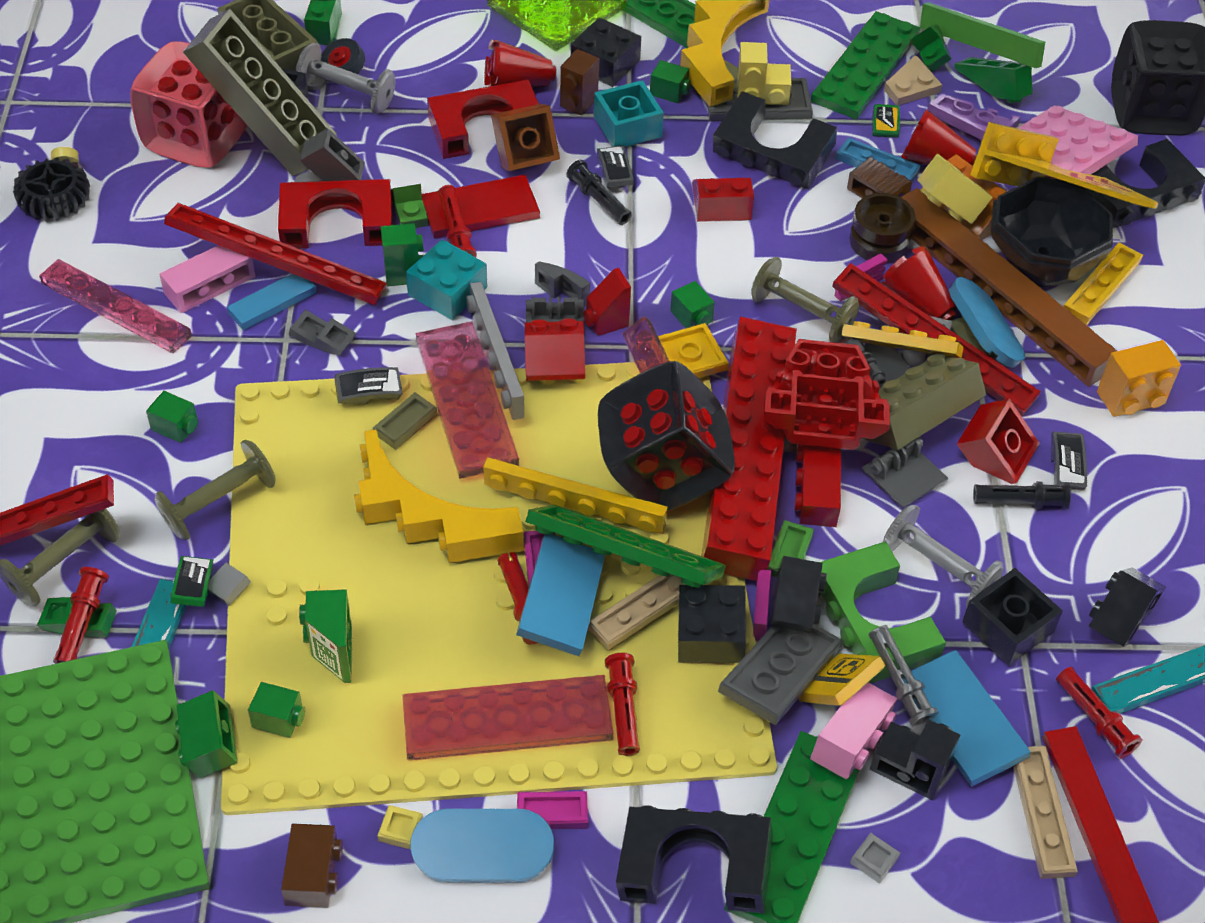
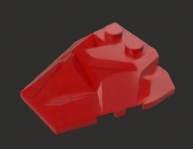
M798 339L786 359L783 371L779 370L773 387H769L766 391L764 418L774 428L782 429L787 440L791 443L854 450L859 447L861 438L874 439L889 431L890 405L887 399H881L879 395L880 386L877 380L872 381L869 376L871 368L859 345Z

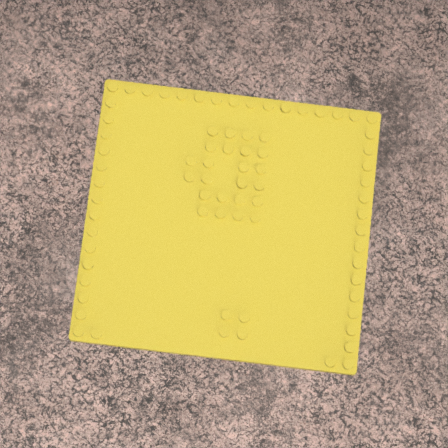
M661 361L585 365V379L526 381V369H514L524 395V418L512 420L508 408H503L501 401L502 389H497L494 382L493 372L495 370L400 375L403 394L399 399H370L367 404L338 403L334 379L245 383L236 386L233 468L247 460L241 448V442L249 440L254 442L267 458L274 471L276 481L274 487L268 488L255 475L241 486L232 490L229 564L246 575L251 583L228 606L225 701L231 708L238 763L222 769L221 810L224 815L514 795L517 792H554L771 776L776 773L777 762L770 722L718 692L720 683L738 663L678 662L679 604L608 651L589 629H587L580 656L541 643L529 645L523 641L522 637L516 635L519 622L514 618L515 604L497 562L501 555L449 563L447 550L440 551L439 539L407 544L405 531L398 532L397 520L365 525L363 512H356L354 494H360L358 481L365 480L363 468L369 467L368 462L362 463L360 444H366L364 431L373 430L376 424L414 392L437 407V415L396 450L380 438L379 441L391 465L407 481L423 492L444 501L468 507L492 509L518 507L523 532L536 531L535 525L525 522L528 510L551 504L534 498L527 499L519 494L505 490L498 491L485 485L483 466L487 457L633 497L613 478L603 460L598 429V406L600 400L609 391L638 374L662 364ZM710 377L699 378L712 392ZM710 492L677 508L668 510L663 534L646 532L638 527L624 523L617 524L609 519L595 515L586 516L701 556ZM563 507V508H566V509H569V510H572V511H574V512H577V513L582 514L581 512H579V511H577V510L570 509V508H567V507ZM555 533V535L564 538L563 535ZM582 543V544L585 545V546H588V547L593 548V546H591V545H588V544H586V543ZM525 551L515 552L528 584ZM614 553L605 555L590 620L659 575L651 571L652 567L642 563L640 566H634L623 562L622 556ZM725 574L722 578L707 584L746 587L744 578ZM347 589L352 620L351 683H344L312 657L310 644L303 641V625H300L299 606L306 604V591ZM747 590L745 656L756 645L755 638L753 637V624ZM614 653H629L633 655L635 660L632 673L633 680L637 682V691L633 698L640 751L632 756L618 754L613 697L607 692V684L610 682L609 670L605 667V658ZM261 682L300 692L302 706L305 707V716L302 724L299 727L295 726L290 738L252 728L248 708Z

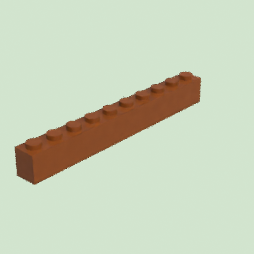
M916 188L901 197L909 202L915 212L916 219L911 233V239L915 243L925 247L933 258L957 278H966L982 288L994 301L1006 319L1086 386L1090 387L1101 380L1110 354L1117 351L1111 344L1107 343L1090 327L1080 321L1068 309L1064 308L942 207L930 201L927 195L920 189Z

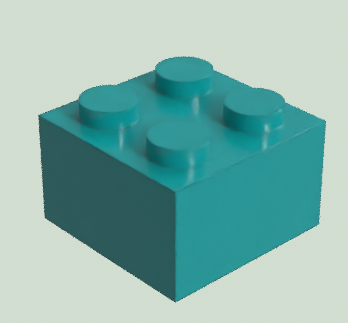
M643 80L594 92V118L612 147H626L662 137L664 112Z
M441 239L406 271L408 296L453 320L467 307L466 296L471 295V283L482 282L484 290L487 288V263Z

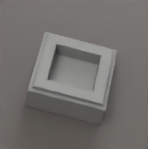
M226 562L210 579L208 591L229 606L251 581L246 575Z
M870 833L851 858L850 864L880 884L899 859L900 852Z

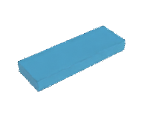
M849 137L836 155V160L854 167H858L872 156L873 160L876 159L877 162L884 163L890 170L898 172L899 175L905 176L911 182H913L920 169V165Z
M290 274L227 306V311L244 331L317 293L316 286L310 280Z

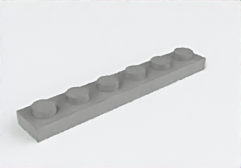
M482 282L471 283V295L466 296L469 313L474 312L473 323L475 330L481 332L480 343L482 350L488 351L486 356L489 369L495 370L493 372L495 386L497 389H502L501 401L503 408L509 409L512 420L524 418V395Z

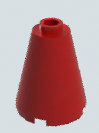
M499 40L490 41L488 49H492V53L489 57L486 56L484 85L495 86L529 80L531 87L534 88L549 86L551 81H555L556 66L553 65L552 60Z
M925 110L908 142L909 144L906 145L901 158L911 162L929 165L937 153L946 160L958 155L973 166L977 150L933 113Z
M920 246L911 250L915 255L908 259L903 255L883 275L882 278L885 282H881V284L927 315L950 321L956 317L955 311L957 306L952 300L934 260L925 247Z

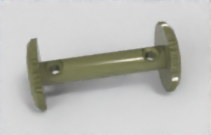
M778 257L768 259L758 271L752 284L751 296L753 301L756 303L762 302L770 292H773L832 323L829 341L834 343L841 341L844 338L842 336L843 325H853V322L856 320L859 312L858 299L854 296L849 297L842 307L839 308L779 277L782 266L781 259ZM776 282H779L778 287H774ZM833 312H836L835 317H831Z
M249 440L241 442V448L247 459L243 464L235 466L184 497L179 503L172 504L161 491L156 493L155 503L168 527L179 539L188 540L190 538V534L183 521L188 515L195 514L247 482L252 476L257 475L268 488L274 487L276 481L274 471L265 455L254 442Z
M107 509L84 516L85 518L21 569L17 568L9 560L1 559L0 577L3 582L23 603L37 606L41 599L33 586L36 581L96 533L110 542H116L119 539L120 530L118 524Z

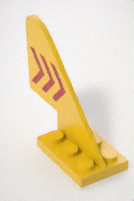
M988 122L970 174L978 179L1013 186H1020L1038 176L1045 177L1048 175L1133 204L1154 209L1158 205L1157 201L1107 178L1066 170L1052 164L1051 160L1059 141L1058 138Z

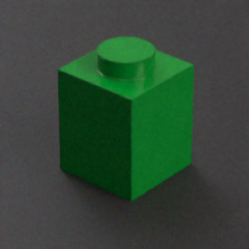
M660 60L650 77L651 94L654 97L678 104L682 96L687 95L690 90L689 68Z
M696 281L672 291L670 311L685 328L704 323L708 325L713 322L715 302Z
M164 390L146 410L150 429L179 443H182L188 434L193 433L198 424L194 403Z
M261 682L248 708V714L252 728L290 738L295 726L299 727L303 722L305 707L302 706L299 691Z

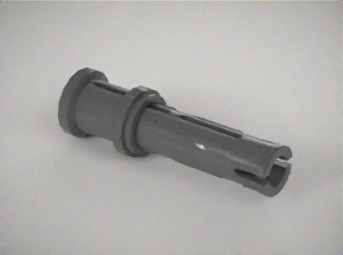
M883 625L872 630L868 636L872 639L897 687L895 692L898 701L903 702L911 717L909 720L910 725L914 727L927 722L928 719L934 718L939 712L937 708H932L923 691L925 688L923 682L915 680L888 626ZM886 648H889L900 670H897ZM913 699H916V701H917L918 705L920 706L921 710H919V709L917 708V706H916V704H915V702H914Z

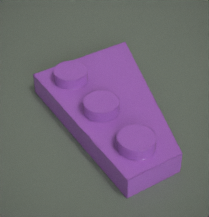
M941 94L929 103L928 111L941 121L947 122L957 127L959 131L980 139L981 142L988 122L1016 128L1021 117L1012 115L1011 119L997 115L998 110L991 108L988 111L975 109L971 102Z

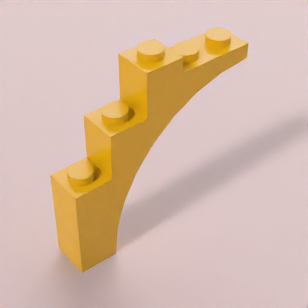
M696 0L694 15L696 23L689 25L687 46L689 48L681 50L680 66L689 68L688 79L691 80L692 86L710 107L733 99L735 79L727 69L722 56L724 44L739 26L754 17L768 12L769 0Z
M376 429L364 431L366 444H360L362 463L368 462L369 467L363 468L365 480L358 481L360 494H354L356 512H363L365 525L397 520L398 532L405 531L407 544L439 539L440 551L447 550L449 563L525 551L524 534L518 507L494 509L468 507L447 502L423 492L407 481L391 465L381 448Z

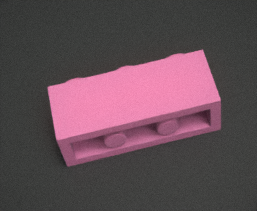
M218 245L159 273L164 294L177 310L183 313L254 278L255 271L252 258Z
M866 683L840 706L821 731L810 759L847 780L855 768L858 770L863 768L870 754L868 749L874 751L877 748L884 734L882 730L886 731L891 721H895L897 713L893 712L897 698L870 683Z

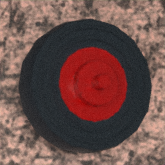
M341 38L333 41L321 54L322 62L359 74L365 63L364 51L356 41L350 38Z

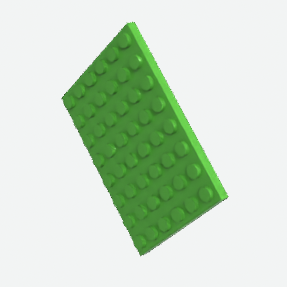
M167 639L0 676V923H74L210 889L190 769L182 765L178 754L179 749H181L180 735L175 726V722L178 720V698Z

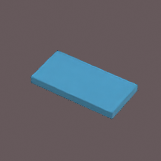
M544 534L516 635L580 656L587 634L605 555L596 553L592 550L593 548L583 544L575 545L564 541V538L557 535Z
M957 650L911 671L915 680L923 682L925 686L923 691L932 708H937L939 712L938 715L930 720L935 723L945 724L961 735L952 761L971 787L1030 758L1031 751ZM913 699L914 702H915V704H916V706H917V708H918L919 710H921V708H920V706L918 705L916 699Z

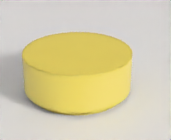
M57 147L51 151V160H54L56 157H59L61 161L68 158L71 163L77 162L79 164V153L73 148Z

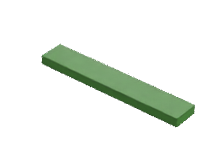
M929 2L923 3L920 21L922 29L925 30L929 26L937 24L944 37L1033 68L1042 67L1045 41Z

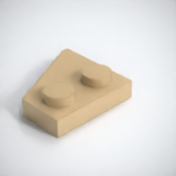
M913 56L885 83L884 91L899 106L941 93L942 84L918 56Z

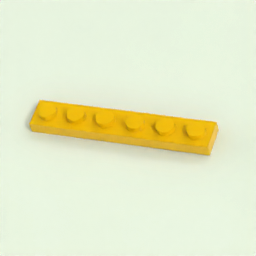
M487 457L483 466L484 484L495 490H505L519 494L527 499L534 498L549 502L551 505L555 504L560 507L574 509L585 515L603 517L617 524L624 523L638 527L646 532L663 534L665 529L667 506Z

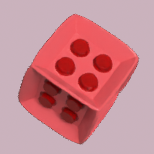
M180 41L169 42L143 67L131 87V106L139 138L147 149L158 155L197 167H213L227 155L239 140L247 124L183 53L190 43Z

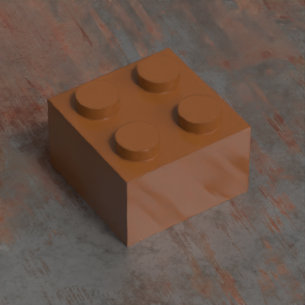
M537 104L491 115L501 168L513 171L560 160L551 107L549 105Z

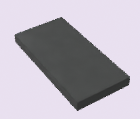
M791 78L789 105L765 104V118L763 120L812 119L813 110L807 79ZM737 89L733 90L732 100L711 107L707 104L709 121H722L737 99Z
M813 624L809 633L772 626L720 683L718 692L777 725L842 647L843 640Z

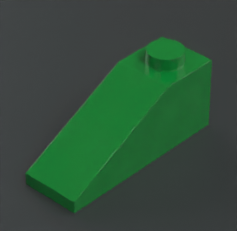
M969 57L954 63L956 70L995 98L1007 99L1008 103H1018L1022 101V98L1033 94L1032 67L1013 61Z

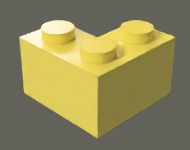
M741 42L737 75V98L741 91L765 99V104L789 105L791 65L768 64L767 43Z
M938 153L917 179L923 186L921 191L927 195V198L939 207L945 204L950 208L948 213L959 222L965 219L972 224L993 198L985 189L965 176L957 167Z

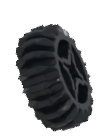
M46 157L45 161L39 162L35 160V165H26L25 171H18V177L14 179L13 194L17 206L25 212L26 216H33L35 220L42 217L45 222L50 218L58 221L59 217L65 216L68 218L69 213H78L79 207H85V202L89 199L90 183L86 172H84L83 168L79 167L77 162L71 163L68 158L61 161L59 157H56L54 160H49Z

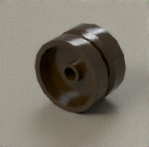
M873 193L864 196L857 202L849 237L850 245L856 254L866 260L882 254L887 259V263L896 261L905 255L910 245L911 233L916 219L913 207L903 198L889 193Z

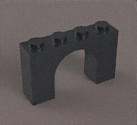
M741 91L713 134V152L721 157L740 162L746 167H752L765 172L769 176H775L788 181L792 185L809 189L836 145L837 127L813 118L802 137L795 144L785 148L764 146L753 135L765 118V99Z
M1168 139L1147 145L1139 164L1158 187L1150 189L1132 187L1121 181L1107 165L1091 174L1107 178L1157 201L1156 209L1133 204L1082 187L1113 214V228L1128 225L1144 217H1150L1161 211L1173 209L1178 205L1195 201L1202 194L1205 177Z
M650 805L641 807L629 806L616 878L620 901L656 904L660 874L665 859L675 849L683 845L706 843L721 850L729 860L725 886L727 909L764 913L773 842L771 817H763L755 813L734 815L723 811L708 813L695 812L687 808L670 810L658 809Z

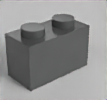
M328 128L304 141L300 161L304 166L310 169L322 181L362 179L365 162Z

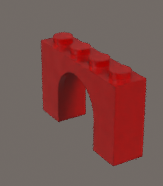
M529 80L427 98L428 118L443 159L469 154V139L465 123L470 119L480 115H493L539 104Z
M391 180L280 183L279 241L298 249L309 248V228L312 220L326 210L341 208L351 210L363 219L365 246H382L381 226L392 225Z

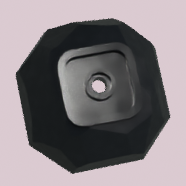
M1038 176L998 196L994 200L991 237L1007 257L1010 264L1026 275L1037 286L1047 287L1073 283L1106 259L1113 247V214L1081 186L1059 179Z

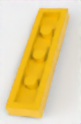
M1118 242L1107 258L1096 267L1063 307L1087 325L1140 264L1143 254Z
M854 321L853 325H843L842 336L847 340L856 338L868 344L929 354L942 353L945 356L954 358L962 357L964 347L959 342H956L957 338L952 336L939 335L938 339L928 338V333L910 330V334L898 333V328L891 326H882L881 330L870 328L871 324Z

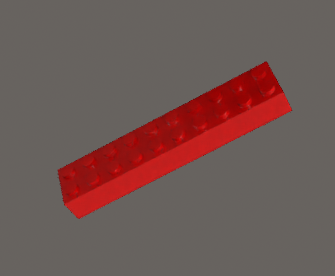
M741 316L739 317L732 340L723 410L727 416L731 431L735 468L733 475L725 483L710 492L701 556L725 564V575L757 581L758 572L760 570H767L771 560L785 438L782 429L774 428L764 418L765 394L769 387H773L779 370L783 371L786 359L795 346L797 329Z

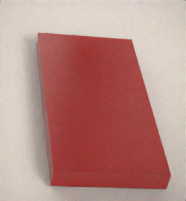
M526 175L455 188L464 225L470 231L540 218V210ZM438 191L422 194V201L433 238L447 236L449 229ZM451 206L450 209H451L452 216L455 217V216H454V212H453V208H452V206Z

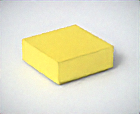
M388 805L377 835L378 841L411 850V837L416 825L423 818L422 813Z

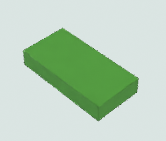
M784 520L771 552V560L767 570H771V576L776 577L777 568L783 556L799 559L805 558L814 529Z

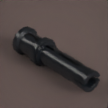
M577 160L569 166L566 177L572 182L575 181L580 186V191L584 195L592 196L619 225H624L630 220L632 216L631 211L602 185L601 177L597 173H592L584 160Z
M1036 481L1032 486L974 484L973 487L974 504H1032V507L1036 509H1042L1043 506H1061L1062 509H1069L1071 500L1069 482H1062L1061 485L1043 484L1042 481Z

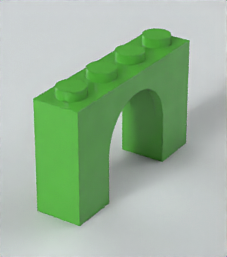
M886 541L821 561L823 563L821 573L827 574L825 589L821 593V597L826 604L827 614L830 620L835 621L838 625L843 644L846 647H850L853 654L880 656L872 639L868 636L872 630L880 626L864 619L857 611L854 601L863 594L896 584L900 564ZM931 616L903 626L889 628L910 670L942 656L946 642ZM886 648L897 670H900L889 648ZM884 667L869 683L891 677L887 668Z

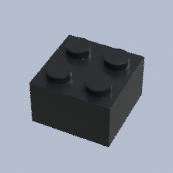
M599 17L571 43V55L576 49L598 57L599 81L613 87L640 61L642 36Z
M1014 568L969 600L962 622L1010 666L1055 632L1063 610L1021 572Z
M679 585L678 662L739 663L745 657L746 587L736 585H701L700 587Z

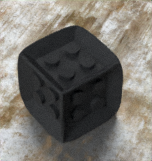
M1162 20L1136 21L1128 25L1117 52L1111 84L1114 111L1117 122L1122 129L1143 134L1185 135L1195 133L1200 128L1205 118L1204 26L1190 22Z

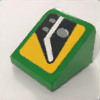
M875 104L872 114V136L899 137L900 106Z

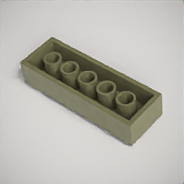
M230 8L209 19L183 51L187 58L292 176L309 170L300 161L304 141L327 128L335 135L337 134Z

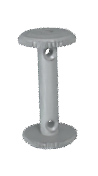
M311 43L304 48L299 57L296 71L306 74L307 86L318 76L372 96L371 110L375 114H380L389 106L396 85V78L392 70H384L377 81L322 62L321 47L317 43Z
M917 505L907 506L897 515L884 536L883 542H887L891 551H894L902 542H905L973 588L966 601V607L969 600L1001 578L1004 570L1001 561L996 560L986 571L982 572L915 527L914 524L917 521L920 509ZM910 533H913L914 539L910 537ZM972 574L976 576V581L972 579Z

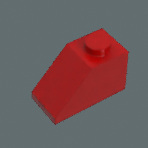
M619 267L613 269L586 297V310L583 312L584 319L588 327L592 326L597 336L629 327L631 286Z

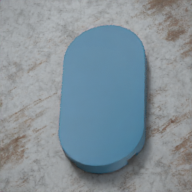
M958 277L950 285L949 293L977 341L989 354L992 351L997 354L996 360L1007 367H1016L1025 359V352L990 296L977 284L966 278Z
M448 808L433 811L420 820L411 837V853L420 871L438 882L521 883L534 879L547 868L554 854V838L548 823L540 815L529 810Z

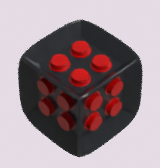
M669 361L654 366L615 387L600 400L598 406V429L603 460L613 478L634 498L667 506L668 511L712 491L725 483L733 475L735 458L727 416L716 396L683 364L677 361Z

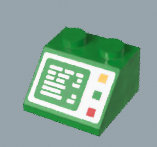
M347 589L306 591V604L299 606L300 625H303V641L310 644L312 657L344 683H351L352 620Z

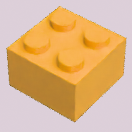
M1164 340L1112 352L1099 383L1097 393L1113 417L1124 414L1131 415L1151 407L1158 408L1166 403L1181 364Z

